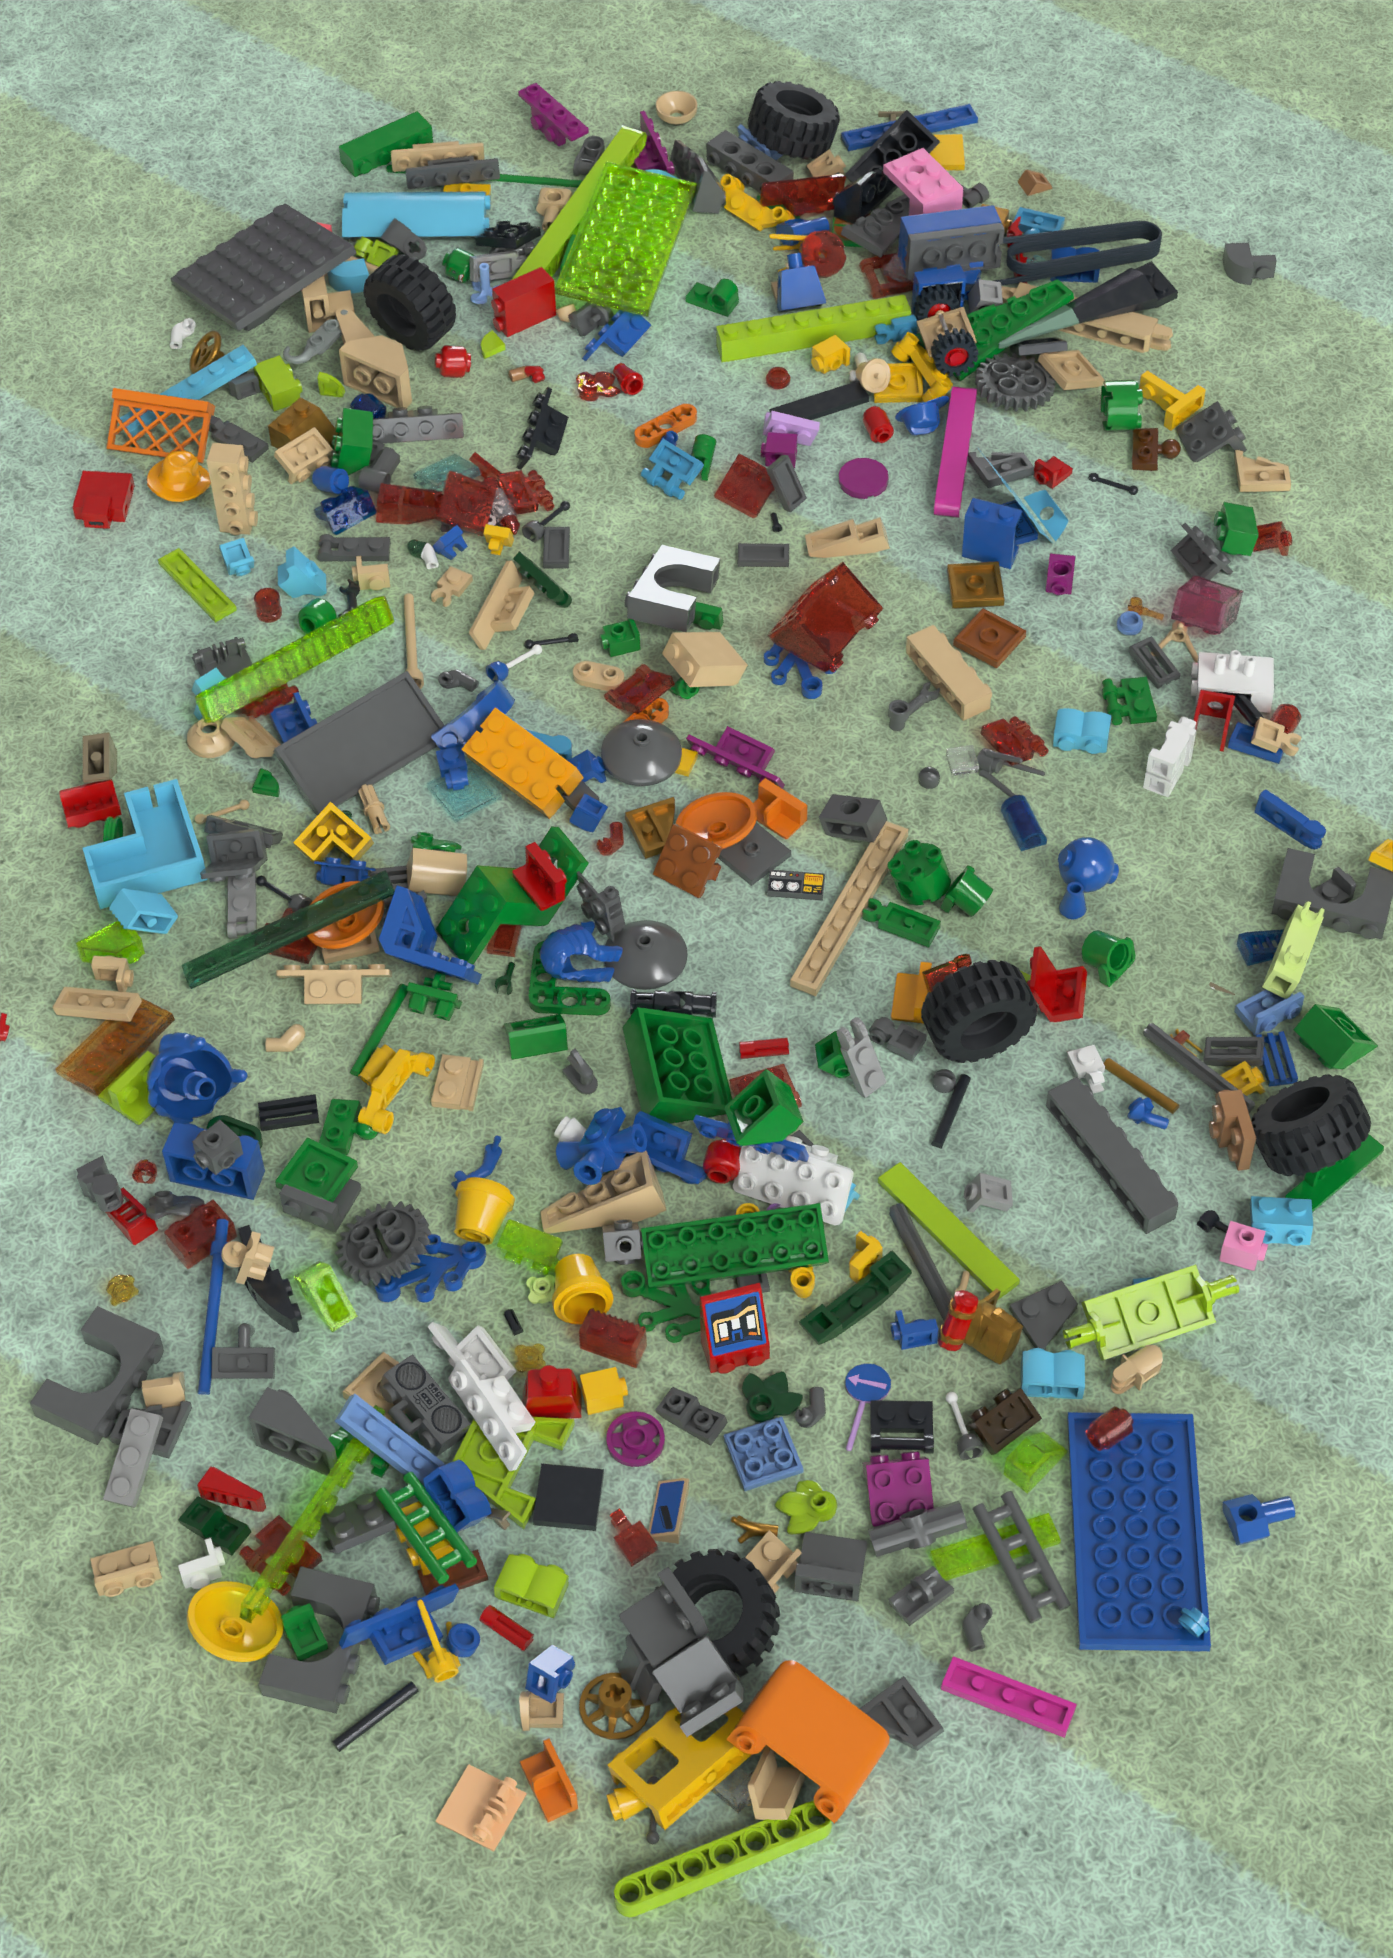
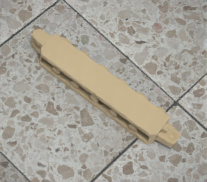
M1022 282L1019 283L1017 288L1001 286L1003 304L1010 297L1015 296L1019 298L1029 294L1030 290L1037 286ZM1134 312L1096 319L1059 329L1062 332L1141 353L1149 351L1150 348L1161 351L1169 350L1171 348V340L1169 339L1173 336L1171 327L1158 324L1157 318Z

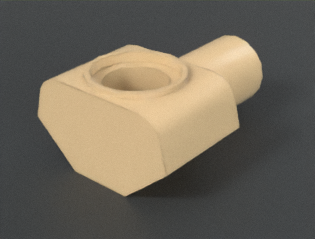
M542 188L540 190L536 211L544 216L542 224L544 232L548 230L572 197L571 190L562 188Z

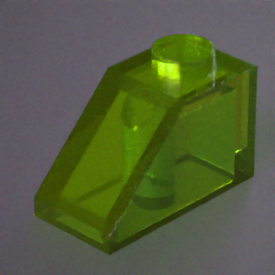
M118 921L76 943L79 957L82 962L92 963L93 956H114L117 958H127L128 963L132 964L145 954L142 939L135 930L123 929V925Z
M317 1261L294 1276L305 1299L331 1332L336 1331L358 1317L329 1264Z
M1045 1432L1026 1437L1006 1457L1003 1475L1028 1494L1068 1453V1450Z

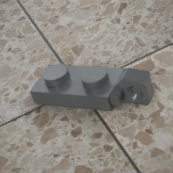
M211 415L209 431L212 432L211 436L215 439V442L243 445L244 455L248 457L249 462L253 463L269 449L268 443L232 422L225 421L223 423L220 418Z
M214 815L207 816L204 832L212 834L262 828L266 848H271V845L280 843L283 836L281 831Z

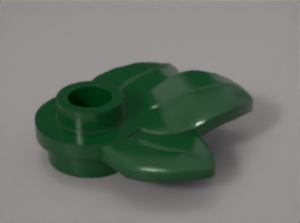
M783 1371L773 1374L763 1381L755 1374L749 1373L742 1385V1393L748 1401L746 1405L747 1414L752 1420L760 1423L772 1420L775 1416L792 1414L799 1408L803 1400V1395L788 1392V1380ZM764 1405L768 1409L766 1411H759L756 1408Z

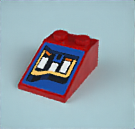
M760 1283L700 1297L701 1344L710 1373L719 1372L726 1374L738 1366L747 1364L749 1366H758L764 1363L765 1360L770 1359V1343Z

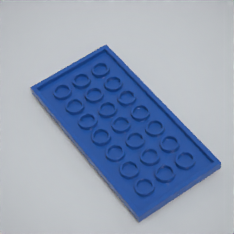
M1068 1412L1067 1428L1079 1650L1210 1652L1211 1638L1193 1414ZM1194 1607L1203 1613L1208 1619L1206 1625L1209 1631L1206 1634L1202 1632L1198 1638L1188 1632L1178 1622V1619L1182 1616L1181 1610L1183 1608L1191 1610Z

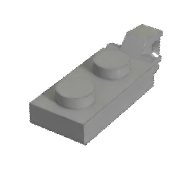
M517 251L470 256V281L480 282L479 266L482 263L489 265L490 280L514 277L527 257L526 255H519Z

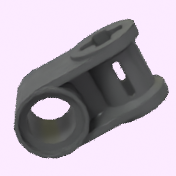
M590 136L584 140L581 150L574 161V176H579L580 174L587 176L603 154L605 146L604 140L601 137Z
M395 218L380 237L403 254L409 255V257H415L420 260L427 253L424 241ZM418 243H420L419 248L421 249V251L419 253L415 251L412 254V249L410 248V245H417Z

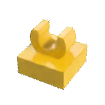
M485 525L483 534L487 543H489L488 549L491 550L490 554L501 555L503 546L512 547L514 537L510 528Z

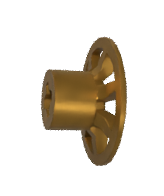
M606 1673L590 1681L581 1693L579 1701L580 1715L586 1727L595 1735L610 1740L628 1738L640 1731L649 1718L651 1704L646 1705L641 1720L638 1723L629 1712L630 1708L643 1707L644 1705L642 1700L632 1699L631 1687L627 1681L622 1679L620 1673ZM603 1682L599 1688V1695L590 1693L594 1686ZM586 1700L597 1705L599 1704V1708L589 1717L585 1710ZM605 1715L608 1716V1732L598 1729L593 1722L602 1719ZM622 1717L632 1727L625 1732L614 1733L617 1718Z

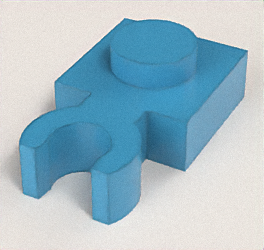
M915 315L891 319V325H876L875 330L878 335H875L874 338L877 344H884L890 339L893 342L901 341L907 332L914 335L917 334V319Z

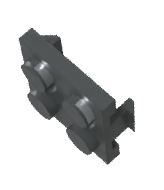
M377 1491L371 1494H363L354 1501L342 1506L332 1507L327 1512L318 1515L328 1537V1540L324 1543L330 1552L338 1554L397 1529L396 1523L376 1497Z

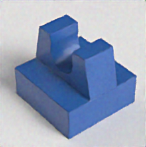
M456 525L437 540L432 546L434 551L452 560L457 555L452 547H456L461 552L468 547L461 536L464 532Z

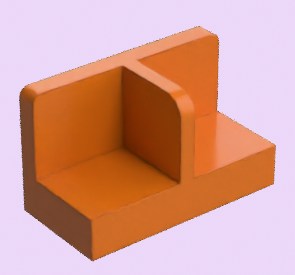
M766 778L758 784V799L753 803L757 812L756 821L782 838L788 839L807 821V804Z
M548 1738L543 1741L544 1751L520 1761V1766L549 1823L578 1809L576 1792Z

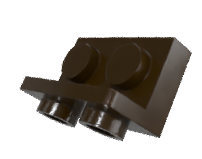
M1008 1388L1004 1389L993 1397L995 1403L987 1409L984 1405L970 1415L972 1421L965 1425L968 1431L974 1430L991 1455L997 1454L1042 1419L1022 1388L1010 1391Z

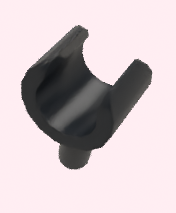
M1213 1210L1206 1211L1197 1222V1226L1206 1232L1215 1227L1227 1233L1229 1227L1220 1221L1218 1214Z

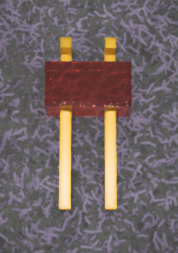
M1176 1029L1175 1033L1177 1035L1173 1038L1183 1047H1185L1183 1044L1187 1042L1200 1053L1203 1052V1050L1188 1040L1190 1035L1184 1030L1179 1032V1029Z

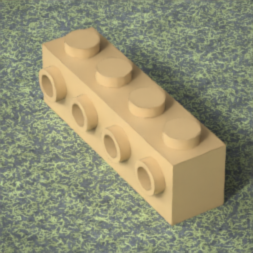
M212 443L207 458L220 532L233 535H250L252 526H257L258 512L254 511L255 494L251 493L252 477L247 472L249 460L244 455L243 445Z

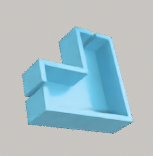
M177 779L153 785L158 807L153 808L148 787L124 793L135 834L82 848L100 909L110 907L116 895L123 888L133 889L134 891L141 890L146 893L153 892L155 894L208 880L201 879L200 872L205 869L204 860Z

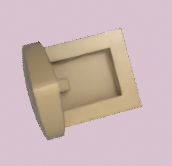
M174 1372L172 1377L142 1381V1392L146 1408L161 1404L162 1408L181 1406V1401H185L184 1372Z
M530 1691L521 1692L519 1706L523 1731H530V1728H563L564 1693H557L556 1700L551 1704Z

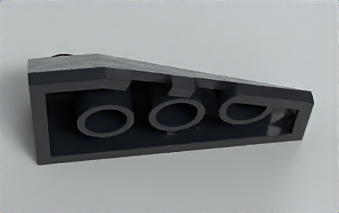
M906 110L844 176L850 182H853L866 173L882 168L884 164L921 148H924L930 154L940 141Z
M883 167L868 172L835 194L832 202L834 206L833 217L855 224L856 220L860 217L866 218L898 186L883 172Z

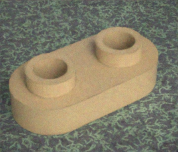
M582 661L573 668V679L582 686L611 692L621 689L625 682L624 673L618 667Z

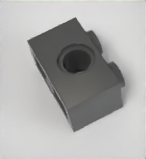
M837 794L831 795L819 815L826 835L866 842H874L887 821L880 800Z

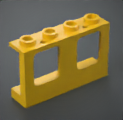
M735 1706L724 1713L728 1717V1721L707 1740L700 1742L692 1735L686 1737L680 1728L681 1714L676 1707L667 1711L661 1720L649 1730L641 1733L635 1742L624 1751L619 1752L607 1765L613 1782L616 1785L622 1782L652 1810L656 1823L666 1830L751 1756V1754L742 1752L726 1740L744 1712ZM664 1747L679 1762L658 1782L652 1785L647 1784L634 1771L660 1748Z

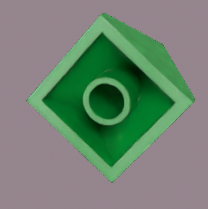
M561 1014L504 1023L512 1060L568 1050L566 1023Z

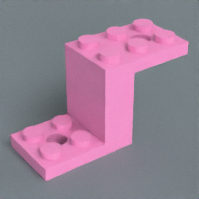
M924 148L884 164L883 172L910 199L909 216L962 209L963 187Z

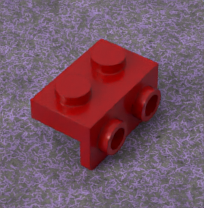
M112 779L59 791L68 828H81L87 826L90 822L106 821L109 816L115 818L118 815H122Z
M536 842L525 846L526 864L513 870L512 874L536 906L543 911L565 900V884L567 879L564 872L554 866L548 852L541 850Z

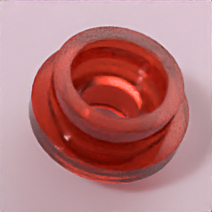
M773 367L766 375V383L773 389H783L790 384V375L783 367Z

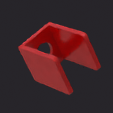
M1200 690L1194 721L1196 722L1195 730L1197 731L1200 714L1226 719L1220 751L1224 752L1235 696ZM1218 702L1222 704L1223 708L1215 710L1210 708L1208 703Z

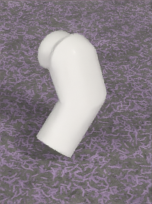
M186 318L183 322L173 326L170 339V347L172 349H181L183 339L194 333L196 327L194 320Z
M857 353L854 357L857 367L862 362H868L864 353ZM851 370L849 372L850 382L859 381L856 377V370Z

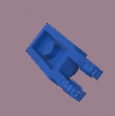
M1267 789L1260 793L1255 808L1257 815L1305 847H1308V849L1318 850L1322 846L1321 838H1324L1326 829L1320 822L1309 820L1301 812Z

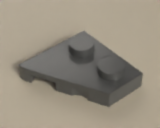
M976 452L968 453V461L987 488L1004 484L994 468L1007 483L1034 475V466L1024 453L1005 454L1002 452H992L991 457L986 458L976 457Z
M1059 1281L1010 1304L1009 1310L1014 1318L1017 1319V1322L1023 1325L1022 1330L1034 1348L1046 1350L1047 1345L1060 1332L1066 1320L1075 1312L1078 1303L1064 1282Z

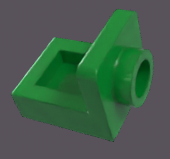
M310 1603L304 1606H294L281 1616L284 1631L298 1661H303L329 1649Z

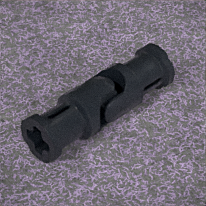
M631 989L630 1015L633 1014L637 1007L688 1015L705 1014L716 1018L717 992H712L711 995L694 994L693 991L666 992L662 990H655L654 993L637 992L636 989ZM680 998L685 1001V1005L682 1008L680 1005Z

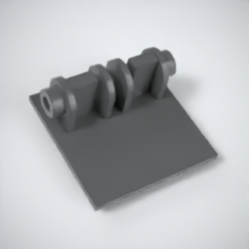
M234 637V639L225 641L226 646H224L223 642H219L220 648L213 644L212 649L211 647L198 649L197 653L193 654L192 659L201 677L217 668L225 678L237 679L240 677L243 683L259 678L245 649L246 644L243 637L239 639Z
M578 871L579 884L576 887L583 899L581 909L587 919H593L601 935L606 934L614 943V933L622 931L625 927L619 891L613 886H608L604 891L598 893Z

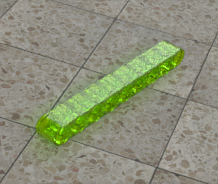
M379 596L368 600L197 694L195 701L204 722L211 723L222 719L393 624L395 619L386 596Z

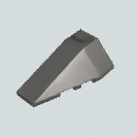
M675 140L670 161L673 162L676 176L679 179L692 212L719 214L721 205L725 203L726 199L725 191L722 189L719 180L702 157L680 140Z

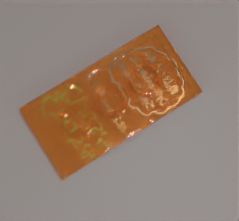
M141 998L142 1002L130 1022L105 1020L55 1070L65 1080L98 1096L175 1018L171 1012Z

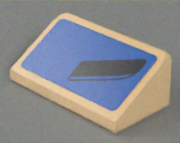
M688 1478L658 1481L648 1540L679 1544L689 1492Z

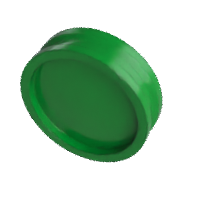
M107 817L103 831V842L123 837L121 817Z

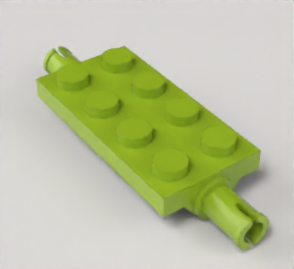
M1195 1264L1081 1302L1087 1323L1063 1330V1338L1076 1335L1075 1339L1065 1342L1069 1349L1094 1341L1101 1361L1216 1323L1212 1312V1304L1217 1299L1238 1294L1239 1285L1226 1288V1285L1237 1282L1232 1274L1210 1283L1204 1281Z

